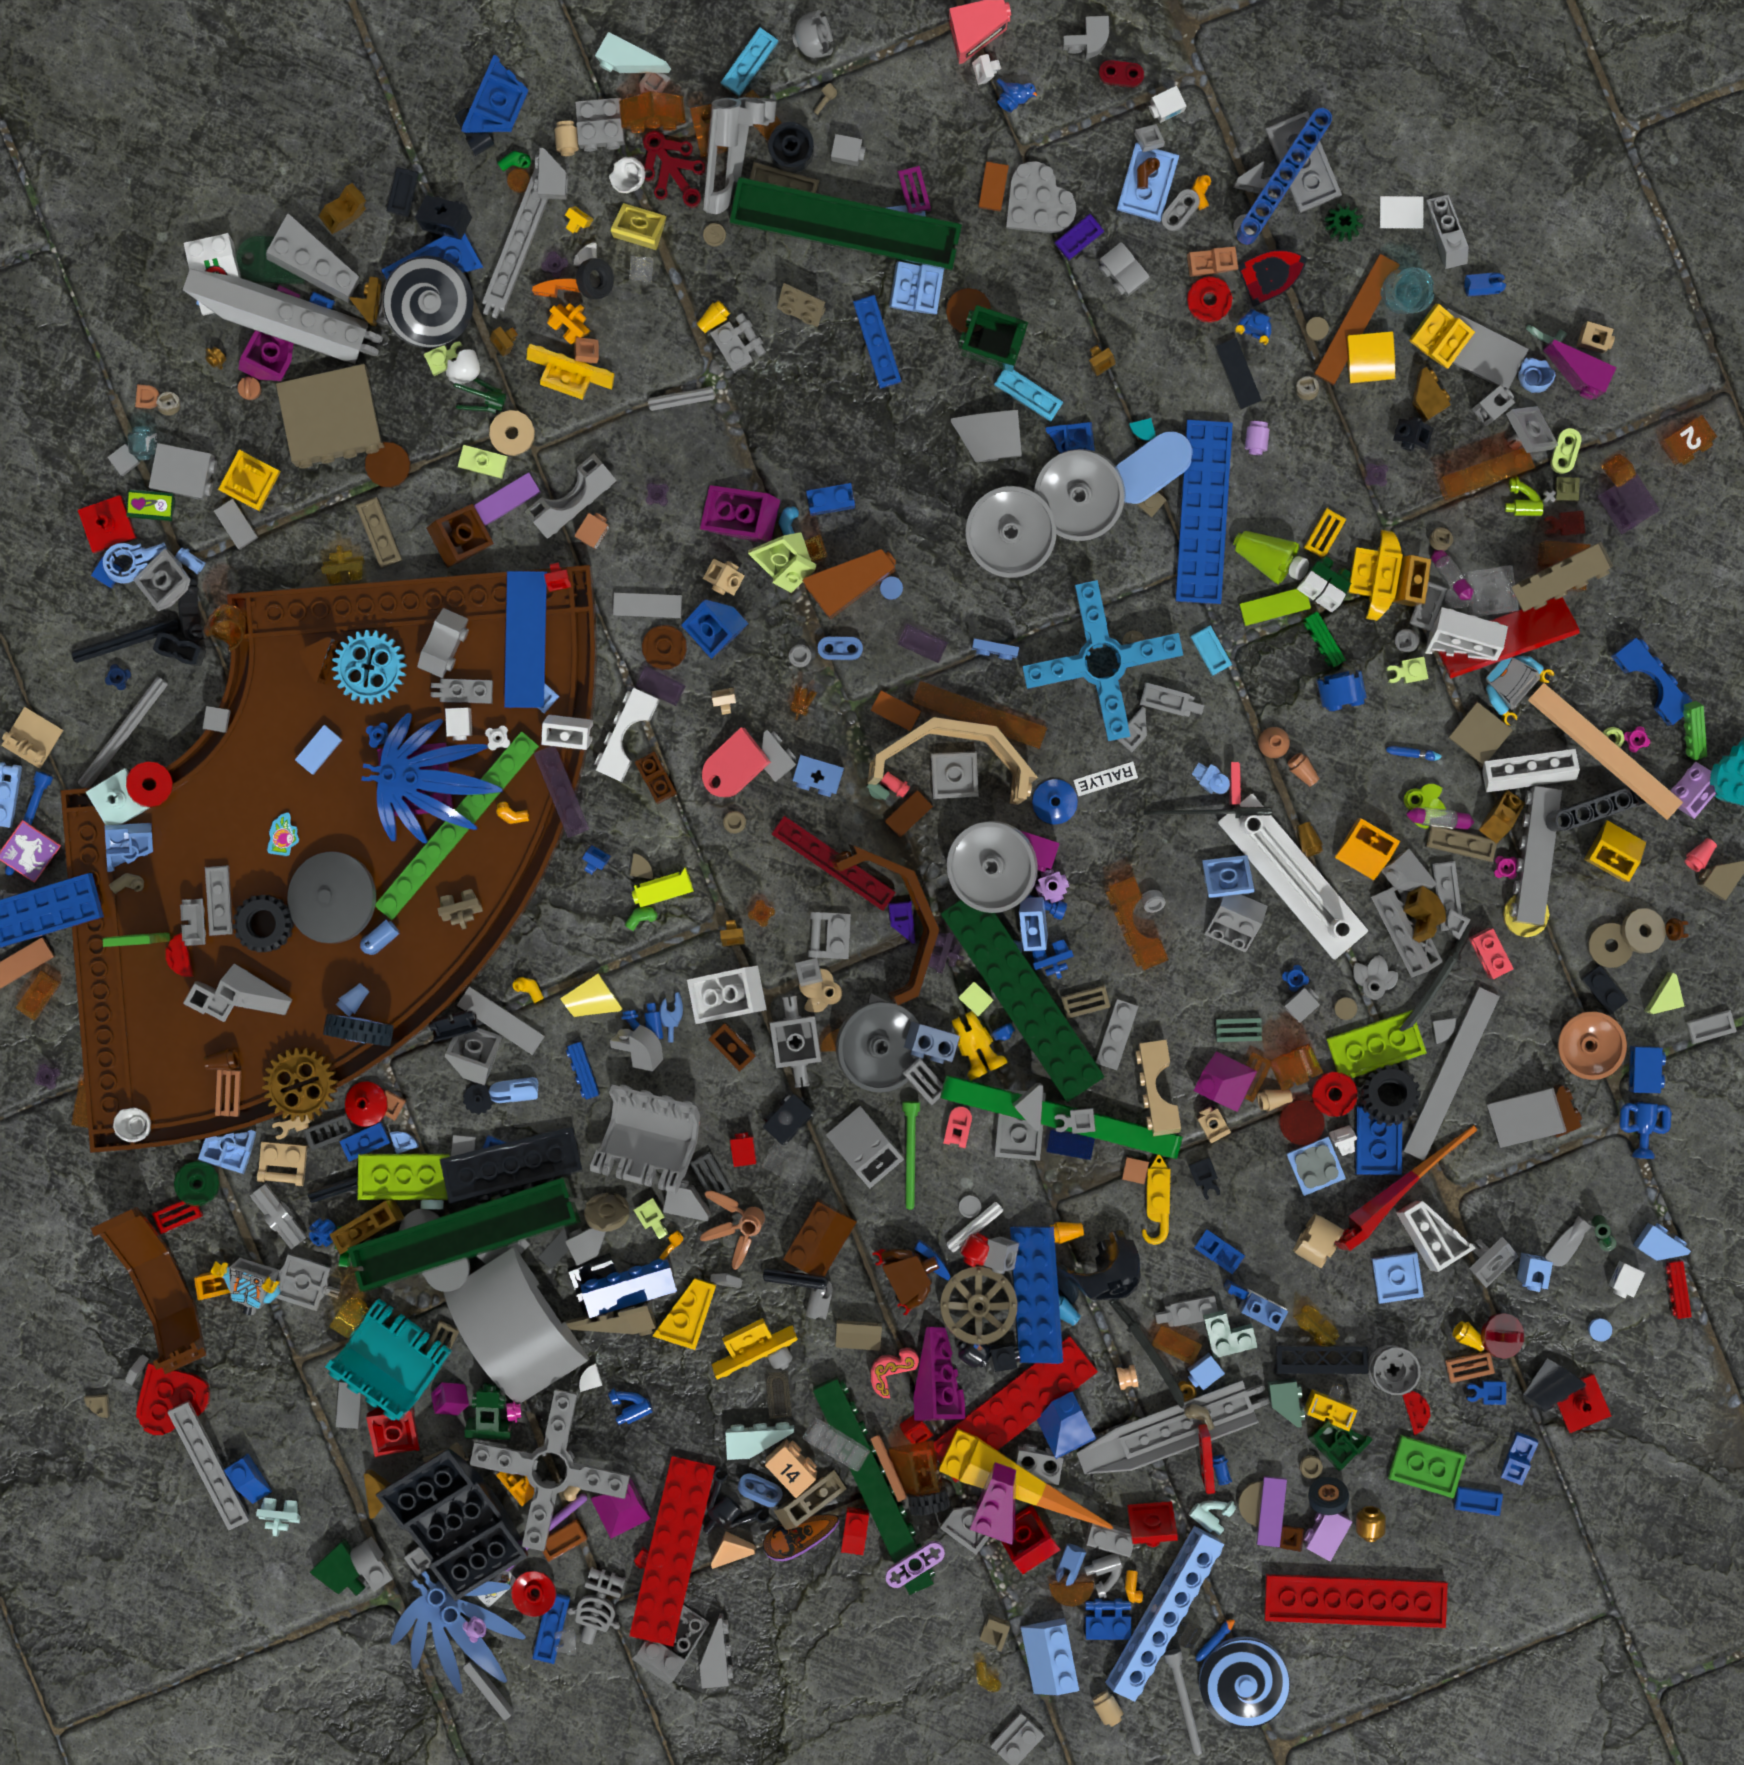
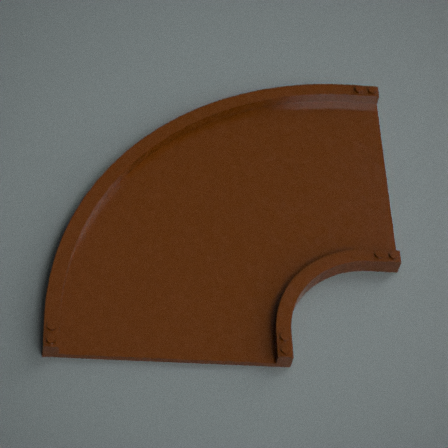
M590 565L561 567V570L567 569L572 586L570 588L549 592L546 585L545 684L560 697L545 714L538 708H504L507 572L227 594L231 663L225 693L219 706L221 709L230 710L227 733L206 729L186 753L165 767L170 773L173 782L172 791L168 799L160 806L150 807L124 823H151L153 852L145 856H139L129 864L124 862L116 866L114 871L107 872L105 823L86 794L92 788L61 790L68 879L92 873L104 915L103 918L72 926L90 1153L174 1145L225 1134L282 1115V1110L274 1113L277 1108L276 1105L268 1106L272 1099L264 1098V1096L269 1093V1090L262 1089L263 1086L268 1085V1082L263 1080V1077L270 1076V1073L265 1069L268 1067L274 1068L270 1061L276 1060L279 1062L278 1054L281 1053L286 1057V1050L290 1049L294 1054L295 1048L298 1047L301 1054L305 1048H309V1055L314 1051H318V1059L325 1056L323 1063L332 1064L328 1068L329 1072L336 1071L331 1076V1079L338 1080V1083L332 1085V1088L338 1089L394 1054L423 1031L480 974L505 942L544 878L562 838L583 773L587 750L541 744L542 724L548 715L593 720L597 676V630L593 572ZM548 568V569L523 570L522 572H547V573H551V570H550V568ZM445 608L467 618L466 628L469 629L465 641H460L453 657L456 661L452 670H447L443 678L417 666L421 651L429 638L434 622L442 609ZM365 630H369L371 636H373L375 631H378L379 638L383 634H387V642L394 639L393 647H401L398 655L403 654L406 657L400 661L407 664V667L401 668V672L407 675L400 676L399 680L404 684L395 685L398 693L391 690V699L383 695V703H379L377 698H375L374 704L371 705L367 698L365 703L362 704L360 703V697L353 701L351 700L352 693L347 696L344 695L346 687L341 689L337 687L341 680L333 679V677L338 675V672L333 671L332 668L338 666V663L332 661L325 684L312 681L298 651L326 637L339 641L337 650L343 651L344 648L341 642L350 643L348 636L357 639L356 632H360L364 637ZM374 647L371 649V660L375 652ZM364 648L356 650L355 656L358 660H362L366 656ZM382 652L378 656V662L380 665L386 664L388 655L386 652ZM335 653L334 658H339L340 655ZM371 660L369 665L365 664V669L368 670V674L370 670H374V666L371 665ZM355 670L351 674V680L358 682L361 679V672ZM368 675L364 682V687L368 686ZM376 675L373 679L375 687H380L384 682L382 675ZM440 679L492 680L493 704L440 702V697H431V692L440 693V688H431V683H440ZM471 708L472 736H467L466 741H453V737L447 736L445 709ZM407 713H411L410 726L400 747L416 731L437 719H443V723L423 745L447 743V747L464 744L488 745L489 739L485 734L488 728L498 729L500 726H505L508 729L507 736L510 744L522 731L540 746L475 822L478 829H470L393 920L375 907L369 923L358 935L345 942L333 944L310 939L294 924V928L291 930L293 934L287 939L288 942L271 952H257L247 949L248 947L243 946L240 943V939L236 938L235 929H233L234 934L209 936L205 867L229 866L232 917H234V914H237L238 911L236 909L238 906H241L244 900L250 899L252 896L270 895L281 899L285 905H288V889L297 869L309 858L324 852L344 853L359 860L368 869L373 878L377 903L426 845V843H422L407 829L399 816H395L396 841L390 840L381 823L377 807L378 782L374 780L362 781L361 779L362 776L380 775L379 772L363 768V763L371 764L375 767L379 766L377 749H383L385 744L378 745L376 748L369 745L370 738L369 734L366 733L368 726L375 727L379 726L380 723H386L388 725L387 731L390 734L395 725ZM326 725L342 739V742L316 773L312 775L295 759L319 730ZM498 747L496 750L487 748L465 758L449 762V772L481 780L507 748ZM146 779L142 783L143 788L148 791L156 787V783L152 779ZM452 794L454 810L467 795ZM507 802L509 808L514 812L528 810L529 821L514 824L507 823L496 813L498 803ZM289 813L291 826L297 827L299 842L291 847L290 855L288 856L270 854L267 849L270 842L269 831L272 823L281 814ZM430 813L415 815L428 841L445 822ZM125 873L138 875L144 880V888L139 892L125 887L115 894L109 884ZM472 889L476 898L480 901L483 911L473 914L474 920L467 921L466 929H462L460 924L452 925L451 920L443 922L437 909L440 908V897L452 895L456 904L463 902L461 892ZM203 899L205 910L204 928L206 931L205 944L188 946L194 977H183L169 968L165 959L166 948L169 942L103 947L104 937L168 932L170 933L171 941L175 935L182 933L181 925H189L188 920L181 921L180 905H182V900ZM260 910L253 916L252 929L257 936L268 937L275 930V917L270 911ZM386 919L397 927L400 934L378 953L370 955L361 950V939L369 935ZM233 964L245 969L250 974L293 999L285 1015L233 1006L225 1022L206 1012L202 1014L183 1004L195 981L204 983L217 990L220 980ZM361 983L369 993L356 1013L347 1016L336 1005L339 1002L338 998ZM334 1014L394 1025L390 1046H383L323 1035L326 1015ZM227 1048L236 1049L240 1058L239 1067L234 1068V1070L241 1071L240 1115L238 1117L215 1116L217 1070H206L203 1062L205 1056ZM308 1064L302 1066V1072L305 1076L312 1074V1068ZM285 1071L281 1073V1081L288 1084L291 1080L289 1073ZM223 1075L222 1111L225 1110L226 1075ZM231 1075L230 1111H234L235 1075ZM313 1077L302 1082L298 1080V1083L282 1088L281 1092L284 1093L299 1087L302 1089L303 1086L318 1081L319 1077ZM314 1085L310 1087L309 1092L311 1096L317 1098L320 1094L319 1088ZM290 1093L288 1096L290 1104L296 1105L298 1103V1097L294 1093ZM138 1108L148 1114L151 1120V1131L145 1139L137 1142H127L116 1135L113 1128L114 1118L122 1109Z

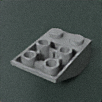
M861 1106L826 1134L828 1139L869 1189L904 1160V1156Z
M683 1605L674 1646L643 1640L632 1660L667 1684H670L675 1680L710 1623Z

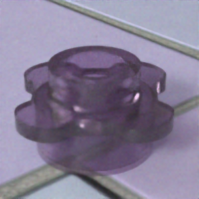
M551 251L541 267L543 271L550 272L554 278H560L562 270L568 266V260L561 258L557 252Z
M1370 463L1366 466V485H1379L1383 487L1387 484L1386 472H1388V467L1385 464L1375 466Z
M649 483L647 485L648 497L646 498V503L648 505H667L668 500L666 496L669 487L666 484L655 485L654 483Z
M41 1064L34 1079L35 1084L47 1086L50 1090L56 1087V1079L60 1076V1070L58 1068H49L46 1064Z

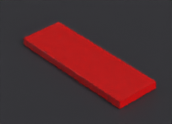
M1563 597L1556 600L1555 598L1547 600L1546 605L1536 610L1532 607L1524 612L1519 610L1490 620L1491 622H1498L1501 625L1508 626L1504 649L1497 661L1468 658V654L1454 653V656H1446L1447 652L1437 651L1450 679L1579 634V627Z

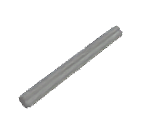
M157 677L79 779L78 784L82 788H90L167 687L165 680Z

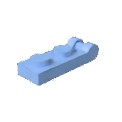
M0 762V826L12 828L22 767L15 764L7 766L6 763ZM5 774L11 775V782L4 781Z

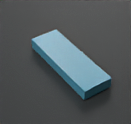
M759 28L720 82L721 85L740 97L778 44V40L762 28Z
M1003 370L994 386L1050 422L1063 404V401L1015 370L1013 372Z

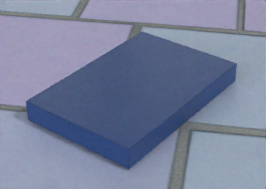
M1356 1106L1355 1174L1402 1175V1122L1399 1125H1395V1123L1391 1126H1386V1123L1379 1125L1375 1118L1373 1120L1368 1118L1370 1115L1368 1112L1364 1113L1362 1110L1364 1106Z

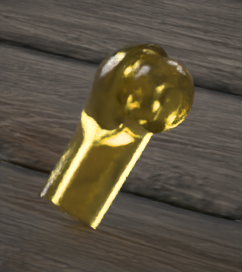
M986 1662L976 1663L978 1684L989 1692H998L1001 1689V1682L988 1674Z

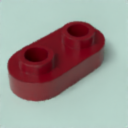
M1108 60L1100 66L1099 78L1107 85L1134 88L1142 83L1144 70L1137 63ZM1108 68L1114 69L1115 73L1113 75H1109L1106 72V70ZM1135 71L1137 76L1132 78L1129 76V72Z

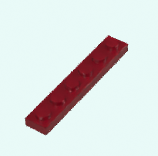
M786 816L782 818L772 833L780 841L882 911H884L896 893L857 865L843 871L835 870L831 861L836 859L835 855L838 852Z

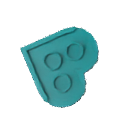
M1741 738L1737 746L1733 745L1729 756H1722L1723 759H1721L1719 764L1713 765L1710 774V785L1715 787L1716 798L1744 807V738Z

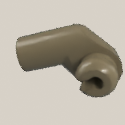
M125 873L109 884L115 894L125 887L139 892L144 888V880L138 875Z
M1191 1404L1185 1408L1184 1414L1187 1418H1194L1200 1420L1201 1424H1207L1209 1431L1215 1428L1208 1409L1197 1404Z

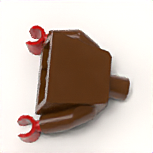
M880 1249L872 1253V1255H878L880 1258L879 1261L875 1262L876 1265L884 1263L882 1268L900 1301L897 1307L904 1306L906 1308L903 1315H907L912 1309L924 1303L931 1291L932 1279L929 1273L940 1268L934 1256L922 1262L919 1254L913 1253L910 1250L892 1249L885 1251Z

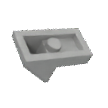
M1264 161L1238 177L1233 188L1261 194L1271 178L1265 177L1261 179ZM1268 191L1269 196L1277 198L1275 192Z

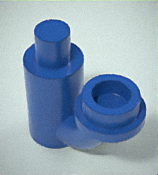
M655 1003L646 1004L647 1013H644L646 1028L650 1029L658 1039H662L663 1030L660 1011H656ZM636 1010L622 1012L623 1016H621V1019H626L635 1031L640 1025L635 1019L638 1017Z
M615 1388L611 1389V1392L608 1393L613 1405L621 1404V1400H629L635 1403L623 1409L622 1414L615 1417L618 1425L625 1422L630 1424L653 1412L648 1399L637 1393L617 1392Z

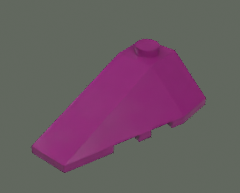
M279 285L277 291L300 298L299 294ZM255 330L240 358L238 370L259 380L282 381L292 361L294 343Z
M926 1327L913 1397L914 1420L965 1419L963 1389H959L956 1377L959 1375L957 1369H953L951 1361L953 1353L946 1328Z

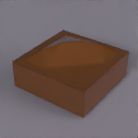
M1282 1525L1280 1547L1278 1548L1301 1552L1305 1528Z

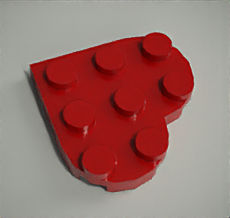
M148 1363L136 1409V1417L144 1428L143 1430L152 1435H164L173 1431L175 1426L167 1412L169 1409L188 1400L197 1416L202 1414L210 1402L209 1384L195 1374L177 1369L165 1374L162 1367L156 1370L153 1363Z

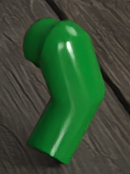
M512 151L499 160L497 164L503 172L512 165L528 168L531 164V158L525 153Z

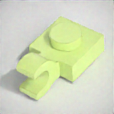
M654 1198L634 1209L645 1229L652 1226L659 1239L668 1234L666 1228L660 1222L665 1215Z

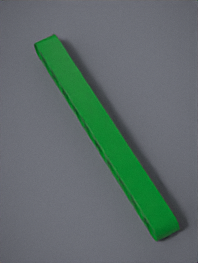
M949 1075L945 1076L940 1098L1025 1120L1012 1105L1023 1094ZM1046 1100L1045 1102L1042 1101L1041 1124L1053 1128L1063 1127L1065 1124L1064 1120L1055 1119V1116L1057 1114H1064L1067 1117H1071L1070 1110H1076L1077 1108ZM1094 1113L1096 1131L1077 1133L1174 1159L1178 1158L1183 1136L1174 1133L1153 1136L1152 1130H1148L1147 1126ZM1068 1127L1065 1131L1072 1132V1127Z

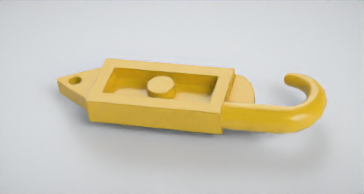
M1157 1155L1150 1168L1147 1169L1146 1213L1150 1220L1160 1222V1234L1156 1238H1151L1147 1235L1146 1229H1142V1236L1146 1242L1153 1245L1164 1242L1169 1233L1170 1168H1167L1161 1155Z

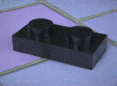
M1600 965L1596 966L1581 979L1610 1015L1628 1001Z

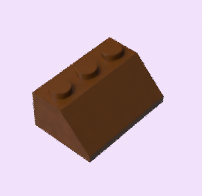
M818 1198L784 1255L783 1260L808 1274L825 1276L857 1221Z

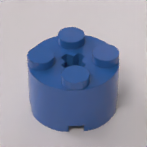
M1355 670L1356 675H1350L1349 671L1324 677V682L1320 678L1317 679L1322 707H1326L1329 711H1336L1342 709V705L1351 704V706L1365 704L1364 699L1367 698L1362 671Z

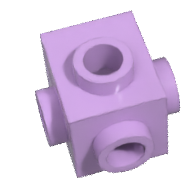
M1053 869L1040 873L1041 878L1037 879L1038 884L1035 885L1038 896L1044 897L1045 901L1050 899L1051 903L1064 899L1063 894L1067 893L1066 888L1069 887L1065 874L1060 875L1059 871L1054 873ZM1050 882L1057 884V888L1053 891L1048 887Z

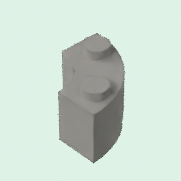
M443 608L435 620L429 638L421 651L417 667L443 678L447 670L451 671L456 661L453 657L460 641L464 642L469 632V629L466 628L468 619Z

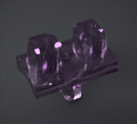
M938 933L935 945L942 947L941 955L932 954L928 966L936 969V972L941 974L943 973L947 957H951L948 966L954 968L957 959L963 961L965 957L959 955L961 946L954 944L953 951L949 952L954 937L952 933Z

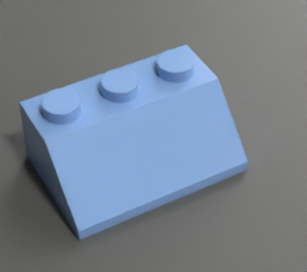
M1065 1618L1021 1626L1034 1694L1061 1695L1079 1691Z

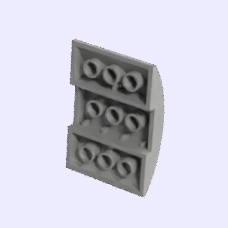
M514 1246L469 1275L466 1283L461 1288L455 1291L444 1292L453 1320L475 1359L493 1382L510 1399L520 1404L590 1359L565 1322L561 1324L537 1288L539 1282Z

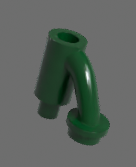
M1597 1215L1593 1217L1591 1225L1595 1235L1600 1238L1599 1246L1604 1251H1612L1616 1247V1239L1610 1235L1611 1229L1607 1219L1602 1215Z

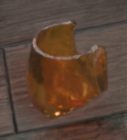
M222 604L209 616L203 627L204 633L208 637L211 636L225 641L229 645L228 651L231 652L238 647L244 637L246 628L245 616L237 606Z

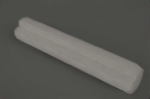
M707 387L652 397L648 399L649 409L653 411L715 399L714 389Z

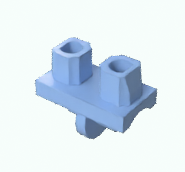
M1198 763L1192 773L1200 781L1199 784L1211 794L1213 791L1217 794H1223L1230 787L1228 777L1223 775L1212 764L1207 768Z

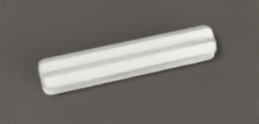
M994 1202L946 1243L947 1247L952 1252L957 1251L963 1246L970 1234L976 1235L977 1232L981 1231L1003 1212V1208L999 1203Z

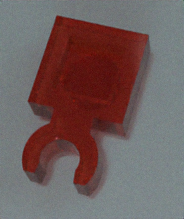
M1584 511L1559 513V519L1553 516L1544 518V522L1550 521L1553 523V528L1545 530V534H1553L1557 530L1561 531V536L1585 534Z

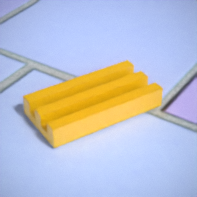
M1326 508L1304 549L1311 551V553L1318 555L1320 558L1326 556L1346 519ZM1327 516H1332L1315 547H1312L1311 544ZM1336 519L1339 520V523L1335 528L1333 534L1331 535L1329 541L1327 542L1325 548L1322 552L1319 551V548L1323 543L1325 537L1327 536L1329 530L1331 529L1333 523Z

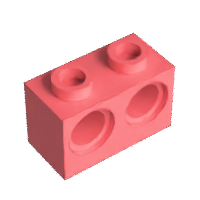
M1487 928L1469 937V941L1489 979H1495L1514 969L1493 928Z

